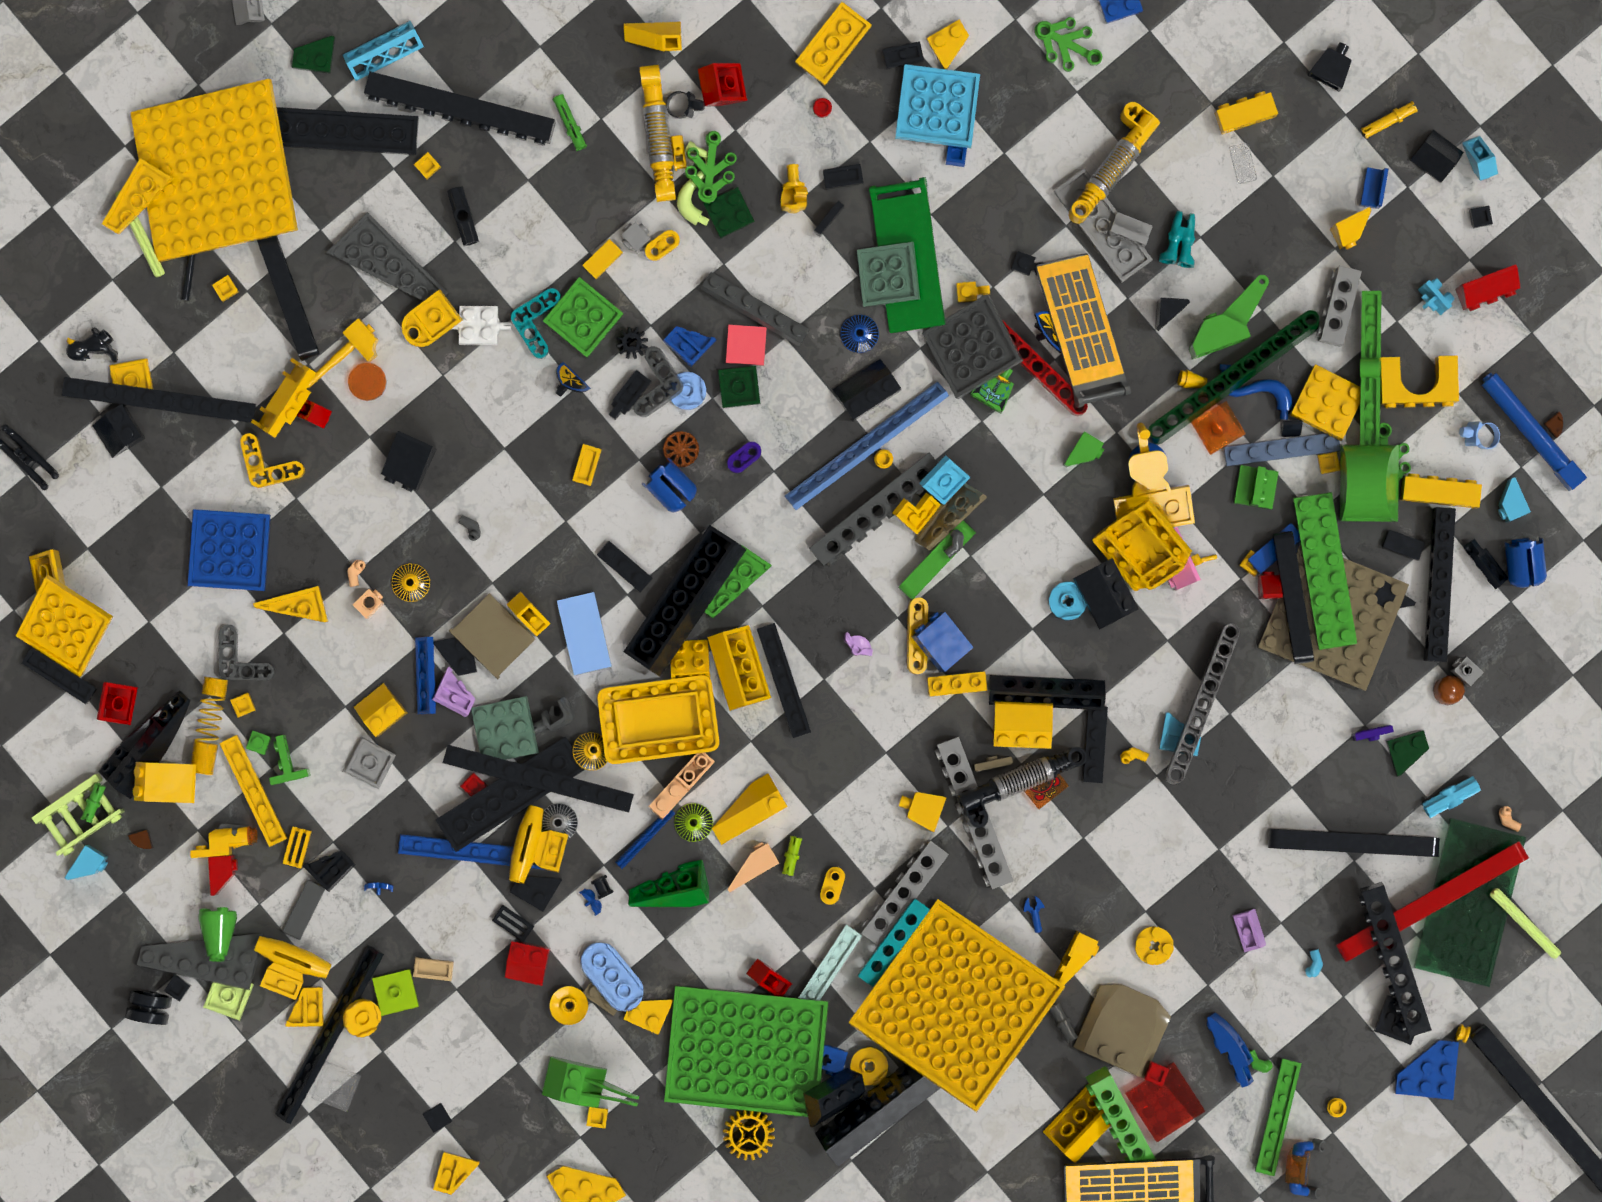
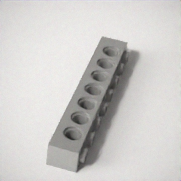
M959 737L938 744V749L935 750L938 760H942L945 767H942L945 779L949 778L952 784L948 786L952 797L956 796L957 798V795L961 794L964 790L978 787ZM950 754H955L958 757V762L955 765H950L947 761ZM957 772H962L965 775L962 783H957L954 780V775ZM958 801L955 805L960 815L963 812ZM978 815V817L973 820L978 821L979 823V819L981 818V816ZM989 815L988 822L984 826L985 834L982 837L975 835L976 828L969 826L965 819L962 824L965 832H970L972 837L969 840L972 850H977L979 857L976 858L979 868H983L986 875L983 876L986 887L990 886L991 889H995L1013 882ZM985 844H990L992 847V852L989 855L982 853L981 849ZM992 862H996L999 865V870L996 873H991L988 869L989 864Z

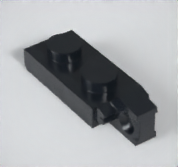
M636 370L613 399L611 405L614 408L609 413V416L616 420L621 413L626 415L652 381Z
M1475 539L1464 546L1467 554L1470 555L1476 566L1495 589L1508 580L1507 575L1486 548H1481Z

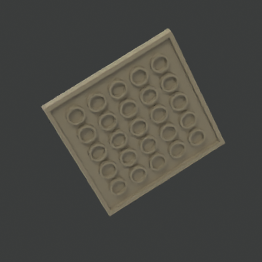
M1300 543L1297 550V559L1314 662L1299 665L1366 691L1409 584L1343 558L1357 644L1318 650ZM1386 581L1392 585L1391 592L1396 596L1393 602H1386L1383 608L1377 604L1378 599L1375 593L1384 586ZM1283 598L1277 599L1258 648L1294 662Z

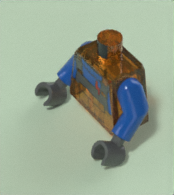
M1314 1138L1312 1142H1298L1290 1149L1287 1155L1285 1183L1289 1184L1291 1193L1307 1196L1312 1199H1320V1197H1317L1316 1192L1321 1190V1188H1308L1310 1153L1312 1150L1323 1152L1325 1149L1321 1148V1144L1325 1143L1324 1140Z

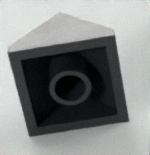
M1433 130L1410 161L1442 183L1456 166L1464 152Z
M1160 298L1157 301L1156 330L1160 331L1190 301L1179 298Z

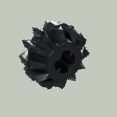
M627 327V334L623 330L620 331L624 336L623 338L617 336L616 339L622 343L616 344V347L623 348L619 352L621 355L627 351V359L630 358L631 354H633L634 359H637V352L641 356L644 355L641 348L648 349V346L642 344L648 342V338H642L645 335L644 331L638 334V327H635L634 333L631 327ZM629 339H631L632 341L635 339L637 340V342H635V347H633L632 345L630 347L627 346L629 344Z

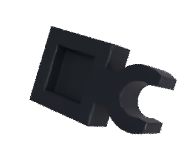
M1018 251L1011 270L1027 276L1032 271L1038 277L1035 266L1044 262L1034 263L1036 257Z

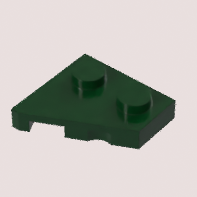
M329 36L294 48L292 68L331 74L335 36Z
M1424 730L1386 741L1397 777L1401 776L1429 750Z

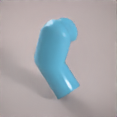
M1319 949L1310 951L1312 964L1305 970L1309 978L1317 977L1323 967Z

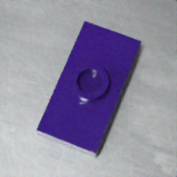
M1385 725L1355 732L1352 734L1353 741L1366 738L1369 741L1380 739L1379 735L1392 733L1394 730L1393 726Z

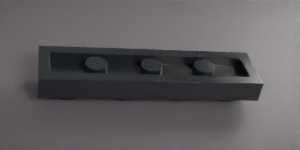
M31 647L22 661L23 665L84 704H88L97 690L95 686Z
M1106 706L1104 710H1088L1085 744L1087 758L1084 763L1083 782L1103 783L1108 707Z

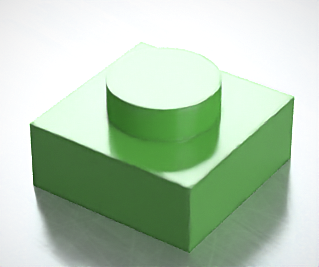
M253 730L246 749L265 755L272 737Z

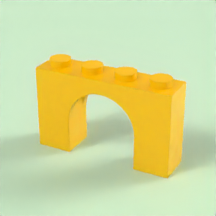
M1438 356L1435 358V384L1430 392L1423 395L1409 392L1402 384L1400 357H1381L1380 405H1385V408H1396V405L1403 404L1404 408H1414L1415 404H1423V407H1435V404H1442V407L1454 406V403L1459 402L1458 356Z

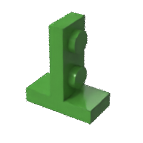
M286 735L276 736L274 748L276 753L279 752L281 760H278L280 771H283L284 774L270 777V784L276 785L311 776L309 769L294 772Z

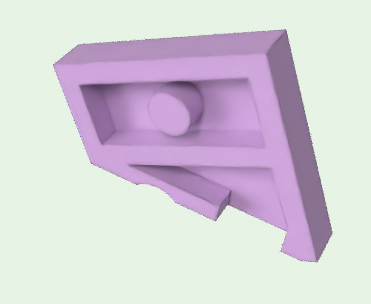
M448 667L432 700L467 717L475 698L466 690L462 681L456 679L452 673L453 670Z

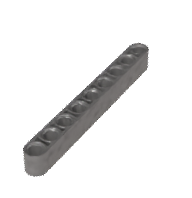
M1233 623L1225 625L1219 633L1166 771L1165 777L1170 784L1180 783L1187 773L1240 634L1239 627ZM1227 628H1231L1234 631V637L1230 638L1226 635L1225 631ZM1220 646L1227 648V655L1219 653ZM1213 664H1218L1221 667L1220 673L1213 672ZM1207 681L1213 683V691H1208L1205 688ZM1199 699H1204L1207 702L1206 709L1198 706ZM1192 717L1199 718L1200 725L1198 727L1192 725ZM1187 734L1193 737L1194 741L1191 745L1187 744L1184 740ZM1182 752L1186 755V762L1178 760V753ZM1172 770H1176L1179 772V780H1173L1171 778L1170 774Z

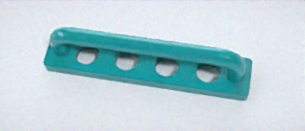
M914 898L858 973V977L874 987L930 909ZM915 915L916 921L913 924H907ZM903 930L905 933L904 938L897 940L896 938ZM892 946V954L888 956L885 955L888 949ZM881 962V969L879 971H873L877 964Z

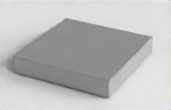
M362 737L344 772L379 789L396 754Z

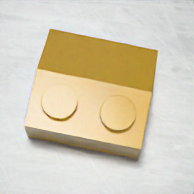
M384 683L354 706L364 724L375 737H379L408 713Z

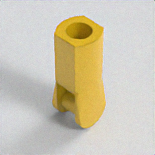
M683 136L670 137V142L672 143L675 171L682 168L686 170L687 162ZM683 156V161L676 162L675 157Z

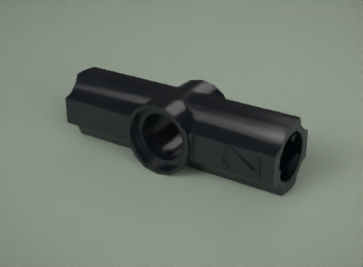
M463 186L452 188L447 191L463 246L476 244L479 242V238ZM461 212L468 213V218L464 221L458 219Z

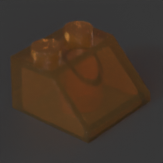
M1227 401L1191 422L1210 455L1246 434Z

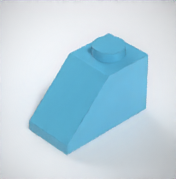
M1481 136L1462 143L1472 170L1480 181L1498 174L1495 155Z
M1515 477L1507 481L1499 502L1500 509H1498L1501 519H1505L1506 523L1531 512Z
M85 845L65 876V879L70 880L97 874L99 871L103 872L108 864L106 862L108 856L90 845Z

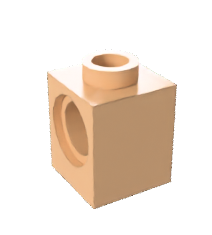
M368 589L353 606L366 619H369L384 604L381 600L383 596L376 589L374 591ZM369 597H372L375 601L374 606L371 608H367L365 605V601Z

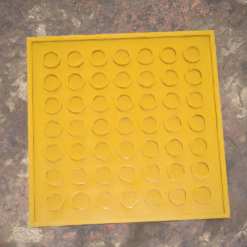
M271 79L130 112L138 159L141 158L174 178L147 206L154 252L159 262L298 231Z
M937 899L853 1015L849 1024L977 1113L1065 989V986Z

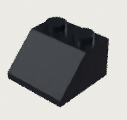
M123 404L104 414L92 425L112 458L145 439L127 407Z

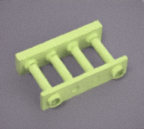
M94 774L32 817L35 824L42 823L47 826L61 847L60 850L55 852L57 856L62 854L67 856L74 851L73 847L109 822L113 824L122 818L121 814L125 811L123 809L115 811L104 793L100 802L109 816L99 822L94 815L93 822L91 823L93 827L83 833L69 812L67 805L72 801L77 802L84 812L87 803L84 800L85 796L83 794L88 790L92 792L95 782L100 783L103 781L100 774ZM56 812L62 814L77 836L69 844L52 821V815Z

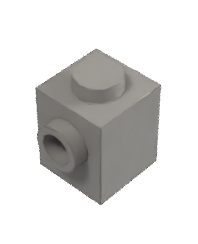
M636 222L633 224L629 223L622 229V243L628 249L632 248L637 254L651 242V238L647 235L649 231L642 223L640 225Z
M1459 657L1452 664L1454 668L1451 672L1467 687L1472 686L1484 673L1468 657Z

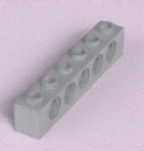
M929 840L928 843L923 842L918 849L920 854L917 858L912 857L906 865L909 867L906 873L901 872L895 880L897 885L894 889L889 888L883 896L886 898L882 905L878 903L872 911L874 913L873 917L870 920L867 918L860 928L863 929L861 934L877 946L880 945L911 901L918 897L949 854ZM924 856H929L932 859V863L928 867H924L921 864V859ZM914 871L920 874L918 882H912L909 879L910 874ZM901 887H906L909 890V894L905 898L898 896V890ZM895 903L897 905L896 912H887V904ZM878 918H883L886 921V925L881 929L875 926V921Z

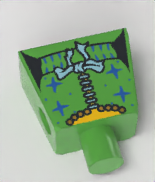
M1009 369L973 390L971 396L1002 414L1014 385L1008 380L1013 370Z

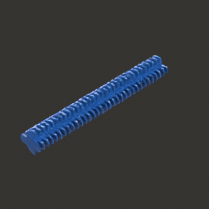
M671 810L663 820L657 818L656 822L652 823L651 827L647 828L644 834L642 833L643 836L640 835L639 839L630 846L631 848L627 849L626 853L620 856L621 859L619 858L616 864L623 869L676 813Z

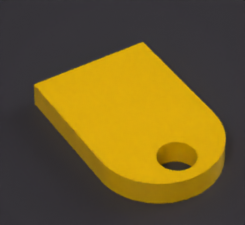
M438 290L404 317L402 333L410 344L417 347H425L434 343L463 321V319L443 292ZM411 328L418 330L417 338L410 336L409 331Z

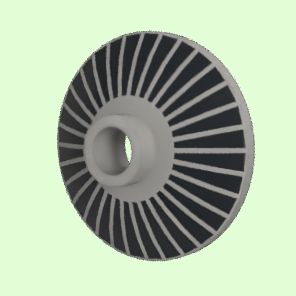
M556 803L548 806L543 811L542 832L552 830L568 834V839L575 834L578 827V818L571 807L562 803ZM556 819H560L562 821L561 826L555 825Z

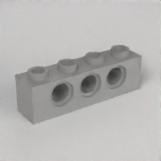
M1340 265L1336 270L1333 269L1330 279L1333 281L1332 288H1328L1326 294L1328 304L1327 307H1323L1321 317L1324 318L1323 324L1319 325L1316 336H1319L1318 342L1338 347L1343 345L1362 271ZM1339 283H1345L1347 285L1346 292H1341L1339 290ZM1335 301L1342 303V310L1338 311L1334 308L1333 304ZM1330 320L1337 321V329L1330 328Z

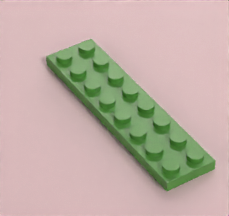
M1332 492L1294 498L1318 650L1357 644Z

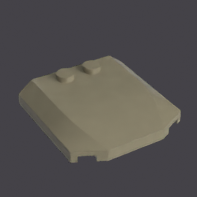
M1123 984L1100 985L1073 1047L1144 1078L1171 1016L1157 999Z

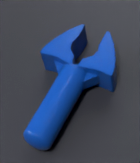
M1035 896L1036 906L1033 910L1029 905L1030 902L1027 897L1023 911L1031 913L1035 933L1042 932L1039 910L1045 907L1041 900Z

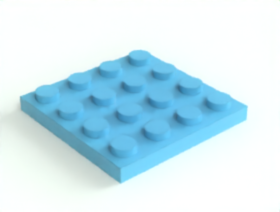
M905 64L895 139L971 148L980 74Z

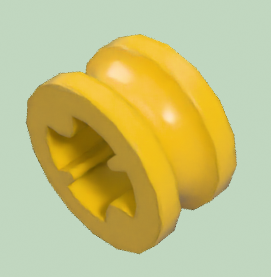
M1460 1024L1455 1040L1459 1041L1461 1039L1463 1043H1466L1471 1027H1464L1463 1024Z

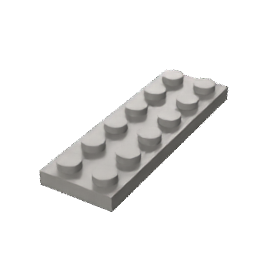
M1085 168L1053 191L1068 212L1073 203L1082 195L1086 183L1091 178ZM1106 197L1104 200H1100L1087 219L1078 225L1120 282L1123 283L1153 259L1144 247L1109 234L1118 212ZM1075 209L1078 215H1084L1081 209Z

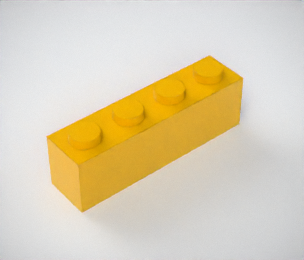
M1410 473L1408 477L1402 478L1400 501L1480 508L1482 484H1477L1476 480H1465V483L1458 482L1457 478H1446V481L1438 480V476H1427L1426 479L1419 478V474Z

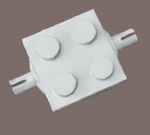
M460 306L459 315L463 321L452 328L458 330L459 345H498L500 330H511V322L499 321L498 306Z

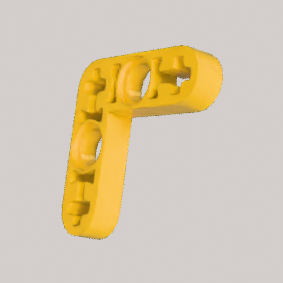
M251 433L241 437L240 443L249 481L254 487L263 488L299 479L304 475L305 467L298 461L265 468L258 438ZM248 437L255 441L252 443L253 450L257 449V452L247 454L246 451H250L249 445H245ZM253 455L259 457V464L256 466H251L249 463V458ZM294 465L301 468L298 471V475L292 472L288 473L289 478H286L284 467H287V470L294 469ZM276 469L282 471V478L279 480H274L272 477V473ZM268 471V477L271 482L268 483V479L261 480V484L254 482L257 474L264 477L267 476L265 472Z

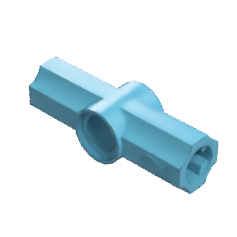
M1471 776L1457 785H1451L1443 789L1437 796L1422 803V806L1429 818H1432L1447 809L1449 810L1464 802L1463 800L1478 793L1481 789L1475 778Z

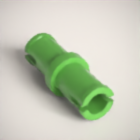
M94 783L90 797L86 799L87 804L81 816L82 820L86 819V822H93L96 810L101 806L100 800L106 789L105 785L101 786L100 783Z

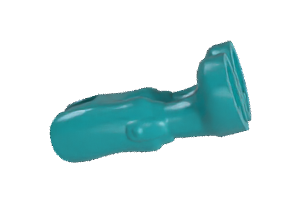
M1178 210L1173 219L1171 230L1168 233V249L1160 254L1159 262L1175 264L1177 261L1178 245L1181 241L1182 249L1177 265L1184 268H1194L1195 260L1191 256V246L1195 241V214L1190 213L1187 226L1181 227L1183 211Z

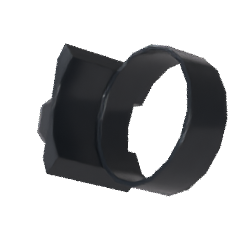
M676 91L669 95L666 106L671 116L678 119L688 116L692 119L694 111H703L705 109V102L695 99V95L690 91L687 93ZM683 93L687 95L689 104L684 112L685 115L677 117L671 114L669 103L673 96Z

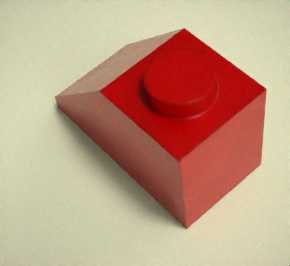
M306 400L297 417L324 429L332 411Z
M1263 572V576H1258V599L1283 598L1280 575H1275V572Z
M234 855L208 857L211 896L218 895L233 878L235 871L238 870V860L234 859Z
M758 958L746 973L757 984L775 996H784L792 985L790 981Z

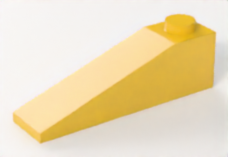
M769 773L752 782L713 826L712 830L721 845L788 807Z
M1076 930L1053 978L1065 985L1090 960L1091 956L1095 957L1100 947L1097 945L1098 941Z

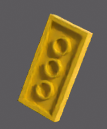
M841 2L795 63L826 86L872 27V24Z

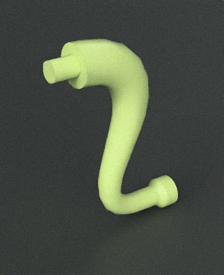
M689 141L685 151L687 152L691 147L697 148L699 156L704 158L707 165L708 152ZM699 171L697 176L703 181L705 175ZM689 179L679 191L677 207L680 214L692 224L697 225L699 222L707 226L710 219L702 216L703 211L697 209L692 204V194L697 186Z

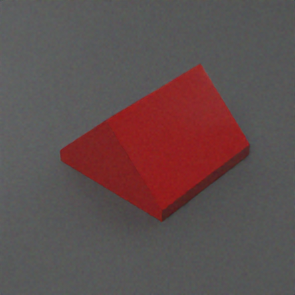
M104 682L97 720L131 725L138 687Z

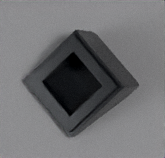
M1301 420L1283 421L1281 423V436H1300L1303 422Z

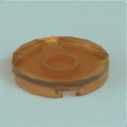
M359 364L349 374V389L360 400H376L386 389V375L375 364Z

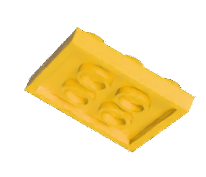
M1315 364L1290 415L1342 441L1360 405L1361 387Z

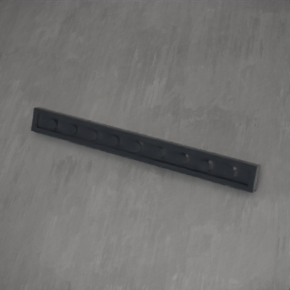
M64 377L62 396L248 423H251L252 419L255 418L256 404L70 377Z
M447 745L443 759L444 764L628 813L634 797L632 793L452 745Z
M367 946L275 1114L284 1122L292 1123L334 1044L343 1031V1015L349 1004L361 998L372 975L381 962L384 954L375 947Z

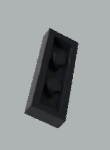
M610 541L597 554L599 558L640 593L653 579Z

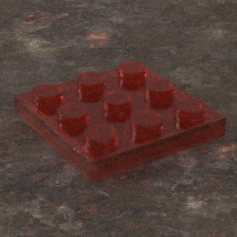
M1174 1062L1166 1066L1170 1070L1162 1087L1144 1080L1125 1092L1156 1142H1159L1205 1112Z

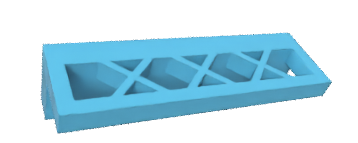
M408 21L343 54V57L355 81L369 75V71L375 72L424 46L411 21ZM415 37L417 44L411 47L405 45L408 39ZM391 48H400L397 54H388ZM377 55L382 56L381 62L377 64L371 63L373 57ZM359 64L366 65L363 71L356 74L353 67Z

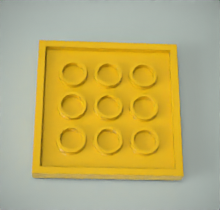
M48 575L35 596L16 637L81 677L113 616Z

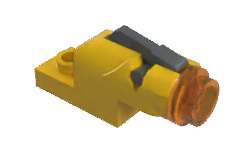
M222 823L218 829L208 834L209 849H207V845L195 846V850L190 851L191 858L232 855V847L235 849L257 843V829L251 826L247 827L246 825Z

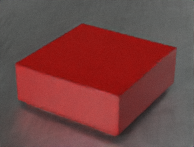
M473 772L460 787L472 797L488 785Z
M1151 1061L1144 1079L1162 1087L1170 1069Z

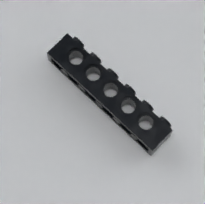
M990 675L989 705H995V702L1047 703L1053 704V708L1104 710L1105 680Z

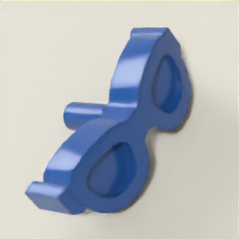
M372 882L364 885V891L369 888H377V895L381 894V888L389 889L393 892V885L388 883Z
M583 889L579 892L588 901L585 903V906L587 907L591 904L595 916L601 913L602 904L599 900L595 899V893L592 890Z

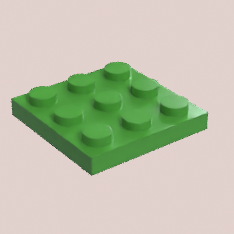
M579 277L543 322L588 358L624 313Z

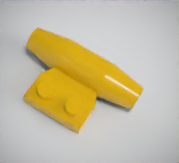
M529 805L520 823L511 855L510 881L524 884L533 862L541 869L559 873L568 834L552 830L541 832L543 809L540 807Z
M259 936L254 951L273 962L267 967L260 986L294 1000L297 999L302 987L303 974L326 979L332 965L310 951L277 939Z

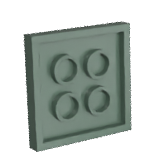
M914 242L857 250L863 307L920 300Z
M527 696L471 708L480 753L504 760L539 753Z

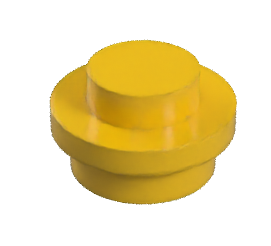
M879 450L874 456V462L879 468L886 469L892 465L893 455L888 450Z
M1333 1098L1327 1104V1111L1333 1117H1341L1346 1112V1103L1340 1098Z

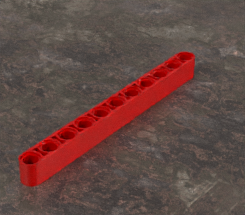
M1520 841L1393 912L1399 932L1529 859ZM1380 920V921H1378L1377 927H1379V928L1385 927L1386 924H1387V921H1386V920ZM1372 925L1336 945L1345 962L1378 944L1373 942L1370 931H1373Z

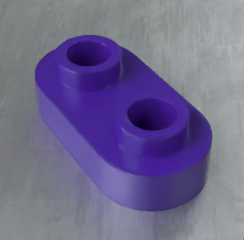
M748 442L732 454L727 461L729 470L733 473H741L757 461L762 453L759 444ZM749 449H755L756 453L749 455ZM734 461H740L741 465L739 467H735L733 465Z

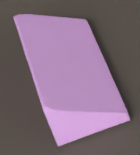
M1255 909L1233 915L1244 952L1266 946Z

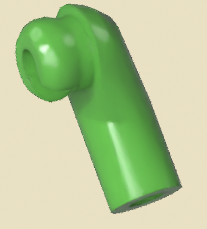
M1255 1050L1250 1051L1254 1060L1251 1066L1254 1070L1267 1073L1272 1069L1273 1064L1271 1061L1260 1060Z

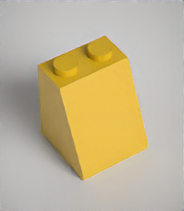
M136 762L134 769L135 786L133 788L134 801L194 803L195 764Z

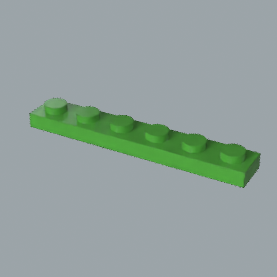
M1281 1059L1255 1172L1275 1176L1302 1064L1300 1062Z

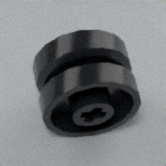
M130 991L128 1001L138 1006H130L126 1009V1019L156 1025L168 1024L169 1014L159 1009L171 1007V996L153 991Z

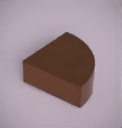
M1560 411L1544 423L1555 439L1561 435L1563 429V417Z
M148 830L128 835L135 846L142 849L153 848Z

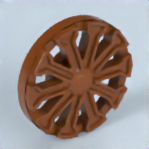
M675 432L664 443V456L669 462L667 458L676 455L673 461L677 467H687L694 463L699 455L698 442L688 432ZM681 435H685L683 442L681 441ZM674 436H677L678 443L673 440ZM688 438H692V441L686 444ZM671 442L674 446H668L667 444ZM692 445H696L695 449L689 447ZM667 450H674L673 452L667 454ZM688 452L695 453V456L692 457ZM685 456L690 459L688 463L685 461ZM679 457H681V460H682V463H681V464H678V463H677L678 460H679Z

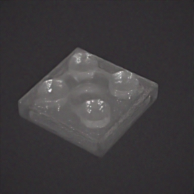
M326 1061L311 1098L347 1112L362 1075Z

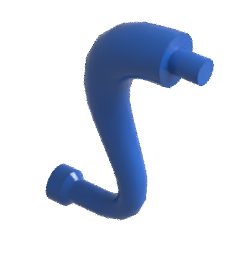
M1220 364L1219 369L1221 373L1231 365ZM1260 380L1237 388L1229 394L1231 397H1241L1258 392H1269L1276 398L1277 410H1281L1280 419L1288 420V410H1293L1290 391L1285 384L1278 380Z

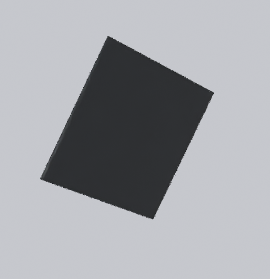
M442 1103L422 1114L433 1133L452 1122Z

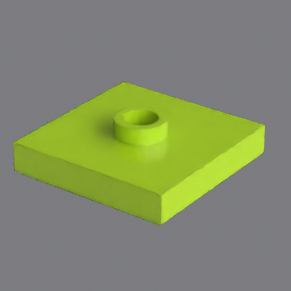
M410 969L372 978L381 1016L419 1007Z

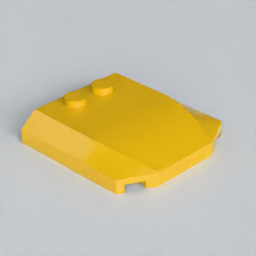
M1150 499L1143 501L1105 527L1092 539L1108 560L1113 558L1122 577L1134 591L1144 588L1148 590L1155 589L1181 572L1192 552Z

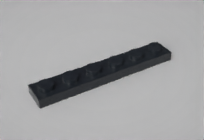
M775 623L758 628L757 632L792 737L796 738L811 733Z

